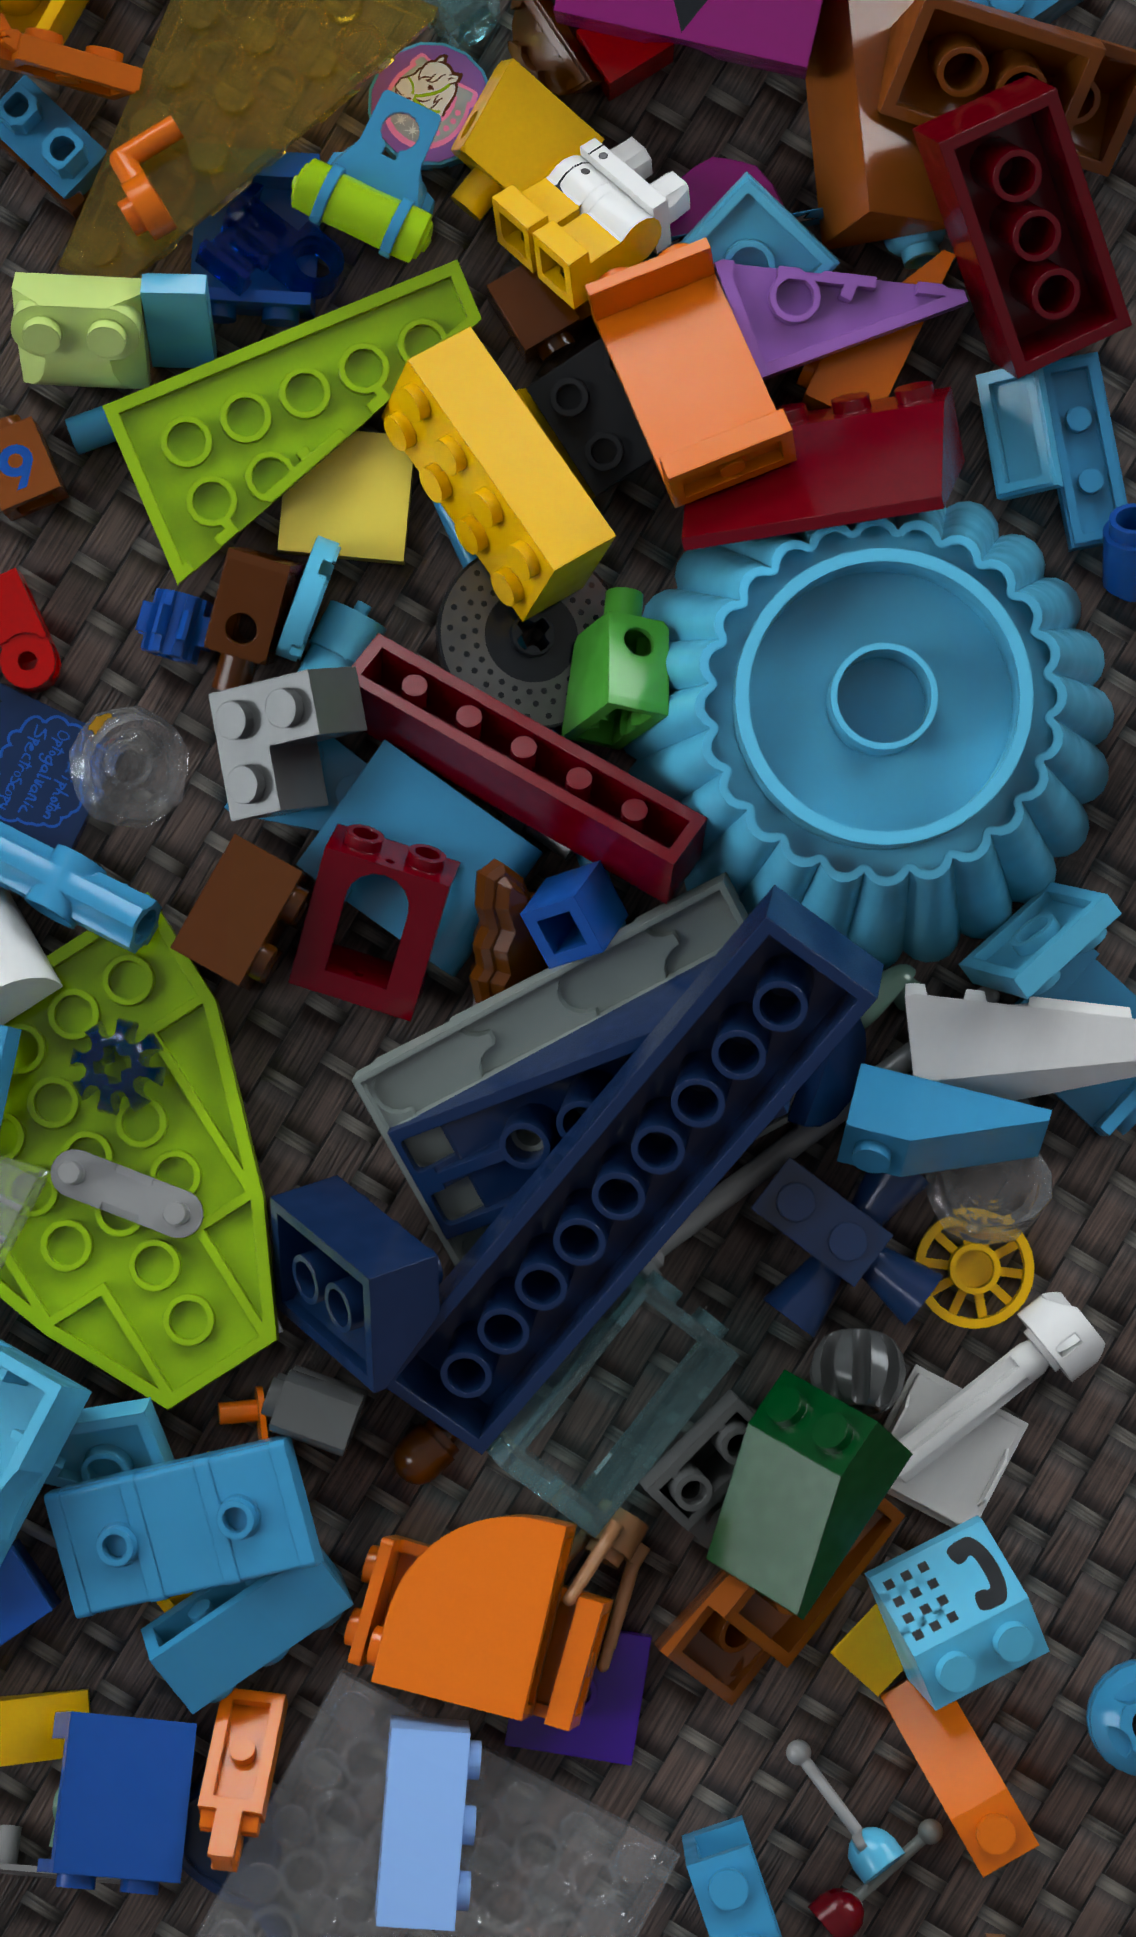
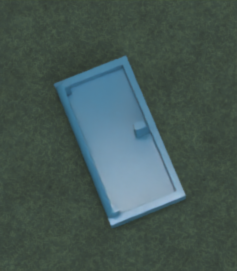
M275 1436L76 1482L61 1488L52 1489L44 1494L45 1506L74 1614L77 1619L150 1601L166 1600L173 1596L222 1585L238 1584L245 1580L299 1568L315 1567L324 1561L293 1442L289 1436Z

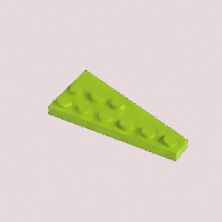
M454 260L102 406L178 586L387 405L409 358L470 326L474 329L481 323V315L458 260Z

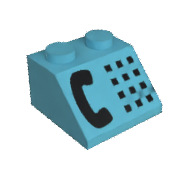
M978 1515L864 1573L907 1679L935 1710L1050 1652L1029 1597L984 1521Z

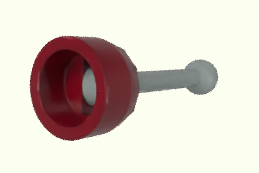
M932 1818L923 1820L918 1826V1834L902 1848L905 1851V1855L866 1885L864 1883L861 1884L854 1892L844 1888H831L807 1906L833 1937H853L863 1925L864 1908L862 1901L926 1844H936L941 1840L943 1828L937 1820Z

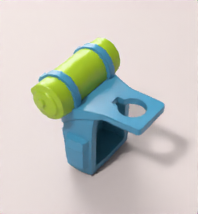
M385 90L360 139L356 143L348 147L344 152H334L327 163L316 158L312 159L304 165L298 175L294 176L291 185L292 208L309 216V221L318 226L323 222L379 249V255L387 259L393 256L407 263H410L412 259H417L421 252L426 251L432 241V214L435 200L430 196L426 185L422 181L421 167L441 124V116L399 94ZM395 114L409 115L419 126L418 140L411 148L399 151L396 159L393 160L383 155L386 144L382 139V126L389 117Z

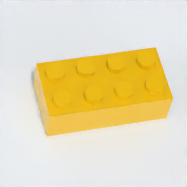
M471 326L409 358L381 416L384 421L385 432L392 445L399 451H405L419 471L421 485L428 497L436 503H441L455 523L456 535L461 545L470 554H476L491 576V584L497 597L506 606H512L519 618L524 622L582 589L615 539L616 534Z

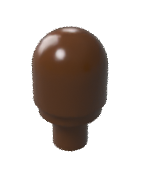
M429 1418L423 1424L419 1423L400 1441L395 1449L393 1460L398 1475L406 1482L415 1485L432 1482L455 1460L453 1457L460 1451L454 1445L458 1438L440 1425H435Z

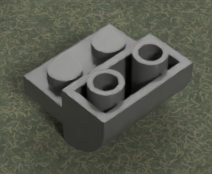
M731 1389L639 1480L644 1490L683 1528L690 1531L708 1549L747 1425L755 1414Z

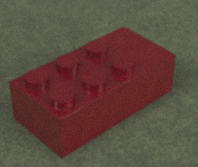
M1027 75L912 128L992 362L1019 379L1132 326L1057 88Z

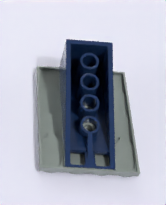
M726 872L671 899L668 904L663 903L636 917L634 922L618 930L604 952L551 969L547 968L452 1016L445 1024L377 1057L370 1065L356 1071L352 1079L355 1089L455 1267L749 916ZM795 1094L755 1140L789 1122L787 1121Z

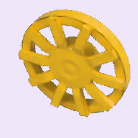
M962 1209L941 1217L927 1229L915 1253V1261L929 1268L948 1270L949 1276L940 1280L925 1301V1304L938 1317L959 1327L969 1329L987 1328L1007 1320L1024 1304L1032 1288L1035 1266L1032 1250L1026 1237L1009 1219L989 1210ZM974 1218L989 1221L979 1243H973L968 1219ZM957 1221L959 1222L963 1245L959 1247L941 1232L944 1228ZM999 1226L1006 1230L1013 1240L993 1251L989 1248V1245ZM934 1239L951 1254L949 1260L926 1257L927 1251ZM1019 1248L1023 1269L1001 1267L999 1259ZM1000 1276L1021 1279V1285L1013 1298L997 1284ZM955 1285L958 1290L947 1310L940 1306L933 1296ZM989 1290L1006 1305L992 1315H987L983 1294ZM967 1293L974 1296L978 1318L957 1316Z

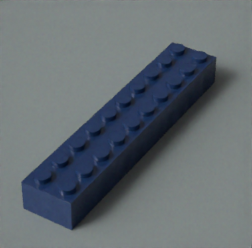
M774 885L439 1286L440 1313L389 1383L387 1389L482 1455L878 999L884 964Z

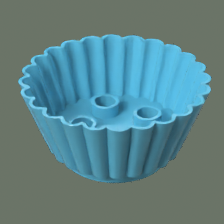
M963 501L947 508L945 506L944 509L685 551L676 565L675 580L677 589H666L654 595L645 605L642 615L645 618L663 621L669 628V651L666 659L667 673L669 675L668 716L623 749L628 755L637 759L628 771L630 775L708 818L700 860L684 880L686 891L726 872L739 896L740 902L743 903L749 915L770 889L776 885L884 964V970L897 962L903 951L915 960L925 963L937 962L953 952L958 946L961 934L973 939H987L1012 916V902L1025 904L1032 897L1043 891L1050 882L1055 883L1057 869L1054 858L1065 857L1076 852L1086 841L1089 831V820L1082 804L1095 800L1104 791L1108 782L1109 766L1104 754L1096 745L1106 739L1113 728L1114 711L1112 703L1106 694L1094 687V684L1101 677L1105 666L1104 651L1098 640L1090 633L1076 629L1081 617V602L1077 592L1065 581L1058 578L1044 577L1046 564L1043 552L1038 545L1024 535L1007 534L999 536L998 522L990 510L982 504Z

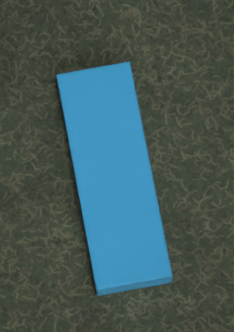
M1098 352L1062 358L1043 367L1063 487L1057 488V494L1069 552L1103 546V527L1109 521L1111 512L1119 506L1128 504Z

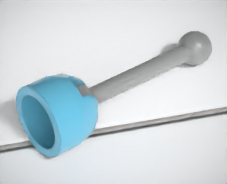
M797 1739L788 1744L786 1757L789 1762L802 1767L851 1833L852 1839L849 1843L848 1859L853 1870L864 1885L874 1880L905 1855V1851L887 1831L878 1827L862 1828L810 1758L811 1748L807 1742Z

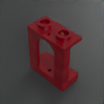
M337 824L324 849L288 983L411 1022L423 994L428 977L426 972L449 892L461 862L446 858L444 852L430 845L413 844L408 846L386 839L380 831L370 826L361 824L345 826ZM370 874L385 875L395 880L406 893L409 902L408 915L394 963L333 944L348 889L353 882L362 876Z

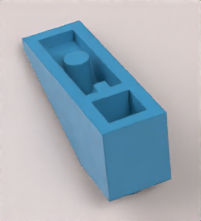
M861 1063L837 1161L854 1165L868 1173H886L904 1177L1038 1157L1052 1110Z

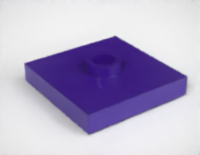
M621 1630L609 1669L606 1672H600L597 1669L596 1663L579 1726L568 1732L545 1725V1718L535 1715L523 1721L508 1718L505 1745L632 1766L652 1636L650 1634Z

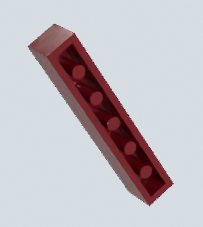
M378 633L351 666H356L367 725V731L363 732L381 742L384 740L388 741L419 764L591 862L600 860L605 870L661 902L668 904L700 860L707 817Z

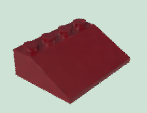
M920 381L895 388V396L870 400L868 392H856L832 399V407L807 411L806 403H792L775 407L776 410L783 408L791 425L797 460L685 504L682 528L684 551L944 509L965 462L952 388L934 389L932 381Z

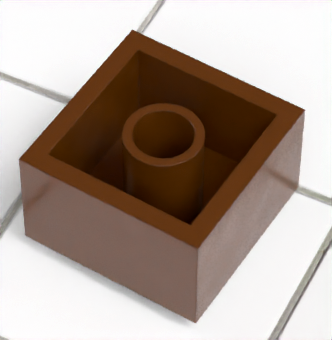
M234 834L170 948L249 991L256 981L266 985L283 956L284 951L275 946L285 928L289 925L297 929L308 912L312 894L307 889L312 880L301 870Z

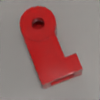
M13 568L0 574V646L2 649L0 667L3 675L10 683L24 692L38 693L46 691L56 683L61 673L62 663L60 654L24 575L18 569Z

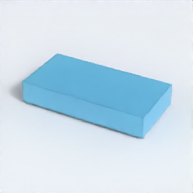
M142 274L140 294L153 367L195 368L217 359V346L207 275Z
M1043 367L1019 379L1004 369L975 375L997 499L1006 501L1063 487Z

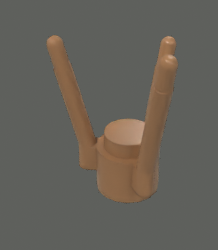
M608 1501L603 1504L597 1516L588 1515L580 1531L574 1537L568 1565L585 1546V1551L589 1553V1556L563 1596L564 1604L572 1606L583 1589L586 1588L601 1563L618 1569L622 1561H626L597 1661V1669L600 1672H606L609 1669L639 1569L651 1550L641 1543L649 1530V1526L627 1510Z

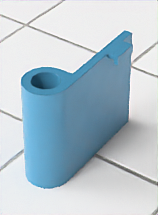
M384 740L296 865L316 880L325 846L337 824L345 826L353 824L370 826L380 831L386 839L408 846L413 844L430 845L444 852L446 858L461 862L449 892L430 958L431 963L455 977L474 951L472 945L474 941L473 933L479 922L475 908L476 871L482 869L493 859H496L525 879L543 852L391 743ZM370 874L358 878L349 887L345 901L401 940L409 906L403 888L395 880L385 875Z

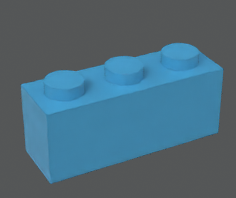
M322 1547L321 1551L324 1561L319 1566L306 1569L299 1568L245 1580L238 1584L222 1585L196 1591L141 1629L151 1664L192 1714L209 1703H216L226 1698L238 1683L260 1668L279 1662L292 1646L314 1631L330 1627L341 1617L345 1610L354 1605L342 1573Z

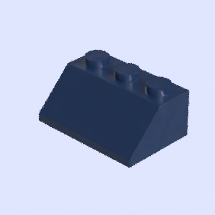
M338 1175L271 1196L277 1309L373 1393L386 1389L440 1313L439 1285L443 1281V1269L438 1255L433 1249L425 1246L405 1230L399 1222L390 1218L370 1202L365 1195L360 1194Z

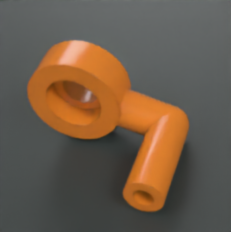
M171 115L115 148L109 158L110 165L127 197L117 202V205L137 237L149 231L155 241L178 227L140 164L184 138Z

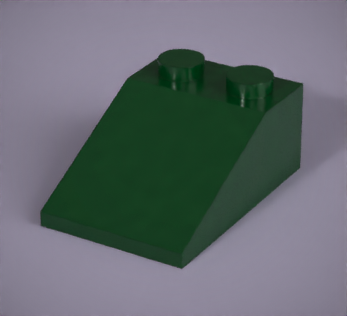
M784 1369L747 1425L706 1559L804 1620L913 1454L878 1421Z

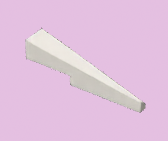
M905 984V1004L913 1076L1013 1101L1136 1077V1019L1132 1018L1130 1007L1035 996L1030 997L1029 1002L1025 1004H1002L987 1002L985 991L966 989L964 999L927 995L925 984Z

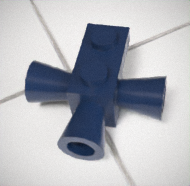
M789 1157L750 1209L798 1244L811 1256L768 1293L763 1300L814 1338L842 1279L855 1287L859 1280L863 1278L905 1326L931 1295L943 1274L886 1247L893 1235L882 1226L929 1186L930 1183L920 1174L898 1177L886 1173L866 1172L850 1203Z

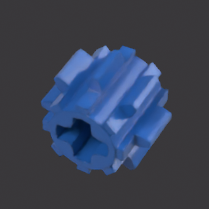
M156 588L153 602L143 600L135 630L143 635L140 648L145 652L168 660L197 665L200 651L210 652L211 650L204 647V641L213 605L207 600L190 594Z

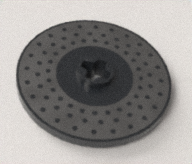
M477 557L457 575L445 593L439 607L435 634L437 654L441 668L550 730L562 728L575 640L577 635L604 614L605 592L609 588L601 577L593 571L582 589L522 622L513 607L506 606L497 597L491 584V576ZM519 624L526 630H530L534 626L542 630L543 636L538 642L543 649L542 651L535 645L528 646L526 649L519 645L517 640L522 634V630L518 626Z

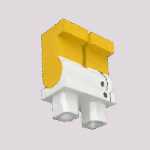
M594 137L580 146L581 155L565 158L555 166L549 176L523 192H520L514 185H510L492 196L498 242L532 273L537 271L538 278L574 310L588 300L585 289L586 284L598 280L601 275L611 269L632 267L643 262L652 251L658 254L671 245L670 224L690 209L689 187L673 171L667 172L650 184L645 181L646 178L653 174L652 159L646 148L633 137L610 150Z

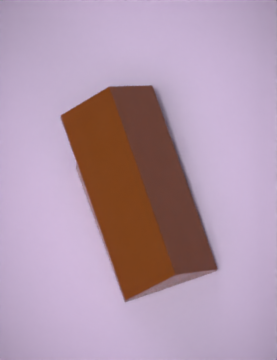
M823 0L805 82L818 208H823L824 215L819 220L821 241L828 250L946 229L912 128L918 125L880 114L877 109L891 26L914 0Z
M914 0L891 26L877 109L880 114L919 126L1029 75L1057 88L1082 169L1108 177L1136 115V49L969 0Z
M884 1497L804 1620L721 1569L654 1642L655 1646L671 1661L733 1706L771 1656L786 1668L790 1666L901 1523L905 1515Z

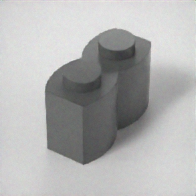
M295 1365L293 1369H290L288 1375L279 1372L278 1376L273 1378L261 1414L271 1417L269 1431L289 1436L291 1439L343 1457L353 1438L368 1390Z

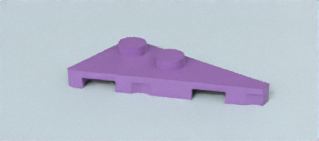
M726 259L714 262L717 279L763 381L964 307L968 303L964 289L948 288L938 283L920 281L917 284L877 280L876 276L824 271L822 273L805 272L801 268L788 266L768 268L735 264V260Z

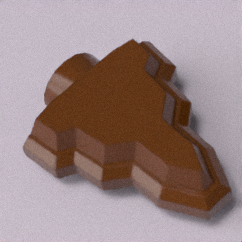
M493 859L482 869L476 871L475 908L479 922L473 933L474 941L472 945L475 961L470 968L471 974L469 976L476 1003H480L548 968L520 915L536 892H528L523 877L496 859Z

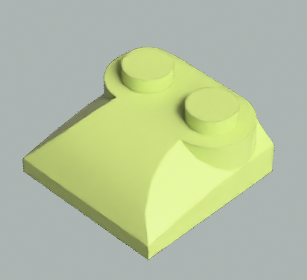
M15 272L12 284L14 312L11 321V334L14 341L18 344L23 381L40 385L144 389L149 387L151 383L149 345L140 294L141 278Z

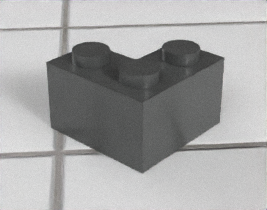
M356 666L307 669L208 694L231 821L282 816L329 805L317 742L367 731Z

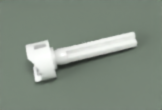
M1061 1292L1043 1293L1021 1310L1017 1315L1027 1328L1023 1333L1028 1340L1016 1345L898 1440L913 1454L899 1474L905 1484L1043 1375L1048 1366L1055 1372L1060 1369L1073 1382L1099 1361L1105 1347L1104 1340L1077 1307L1071 1306Z

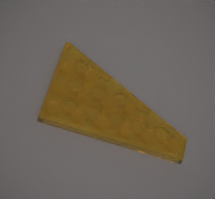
M170 0L142 66L143 73L140 89L129 97L60 260V269L70 275L142 278V274L145 273L147 268L157 260L164 259L179 246L178 242L210 214L214 216L247 188L260 171L278 161L287 153L286 149L316 123L324 122L359 92L361 85L372 75L380 74L394 62V57L427 28L431 30L439 16L438 7L421 0ZM171 115L184 138L140 164L178 227L155 241L149 231L137 237L117 205V202L127 197L110 165L109 158L115 148Z

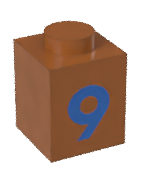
M15 414L0 418L1 511L10 521H14L69 498L43 432L33 417L30 416L21 420L20 415Z

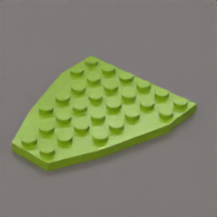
M149 892L145 893L149 895L151 898H153V896ZM161 910L156 932L148 945L139 948L135 954L87 930L47 955L46 957L63 987L4 1024L5 1026L21 1029L22 1031L0 1128V1298L44 1335L144 1396L151 1397L152 1401L168 1410L280 1339L266 1195L219 1001L194 961L170 948L177 934ZM71 1149L86 1151L193 1193L203 1206L204 1217L202 1224L194 1234L185 1238H174L61 1194L52 1184L50 1176L51 1166L56 1157L64 1151Z

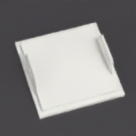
M915 1364L903 1386L901 1395L893 1405L883 1427L899 1440L962 1390V1388ZM999 1409L906 1484L898 1476L887 1494L951 1528L977 1515L981 1517L1029 1424Z

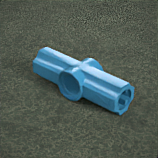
M0 821V887L24 897V900L35 910L65 927L75 929L76 925H79L134 954L142 946L148 945L158 928L159 914L162 909L157 900L129 887L128 884L121 883L107 876L106 871L81 853L60 844L54 849Z

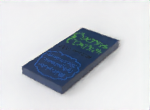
M0 683V821L54 849L60 844L75 850L126 743L105 732L94 736L93 732L88 730V724Z

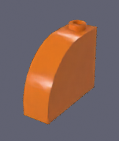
M504 1515L459 1527L430 1545L414 1561L398 1584L390 1602L384 1626L377 1625L372 1633L367 1652V1663L375 1665L371 1682L519 1721L532 1716L577 1524L540 1515Z

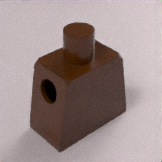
M248 547L228 548L204 641L205 648L221 652L211 687L222 691L250 684L253 682L257 664L269 665L276 663L279 656L275 654L276 648L306 567L305 564ZM245 614L249 615L256 623L257 632L252 641L244 638L239 630L240 620Z

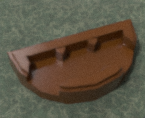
M512 0L510 8L515 10L512 21L513 40L508 41V50L512 58L520 63L552 93L557 95L586 93L604 81L569 27L556 22L553 11L554 5L551 0Z

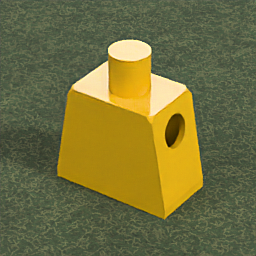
M514 58L502 60L494 69L452 145V153L471 169V172L450 198L465 213L480 222L493 206L492 196L510 185H514L520 192H523L549 176L555 166L565 158L581 155L580 146L594 137L601 143L605 139Z

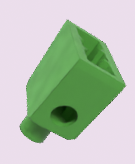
M628 587L608 589L605 592L604 614L577 635L573 649L561 735L566 739L621 750L668 716L669 675L667 673L666 659L669 651V628L663 621L642 617L644 595L639 590Z

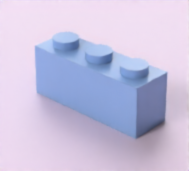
M391 1715L375 1903V1922L378 1927L455 1931L456 1911L469 1910L471 1871L460 1870L462 1845L474 1846L476 1806L465 1805L467 1780H479L482 1741L470 1740L471 1732L468 1720Z

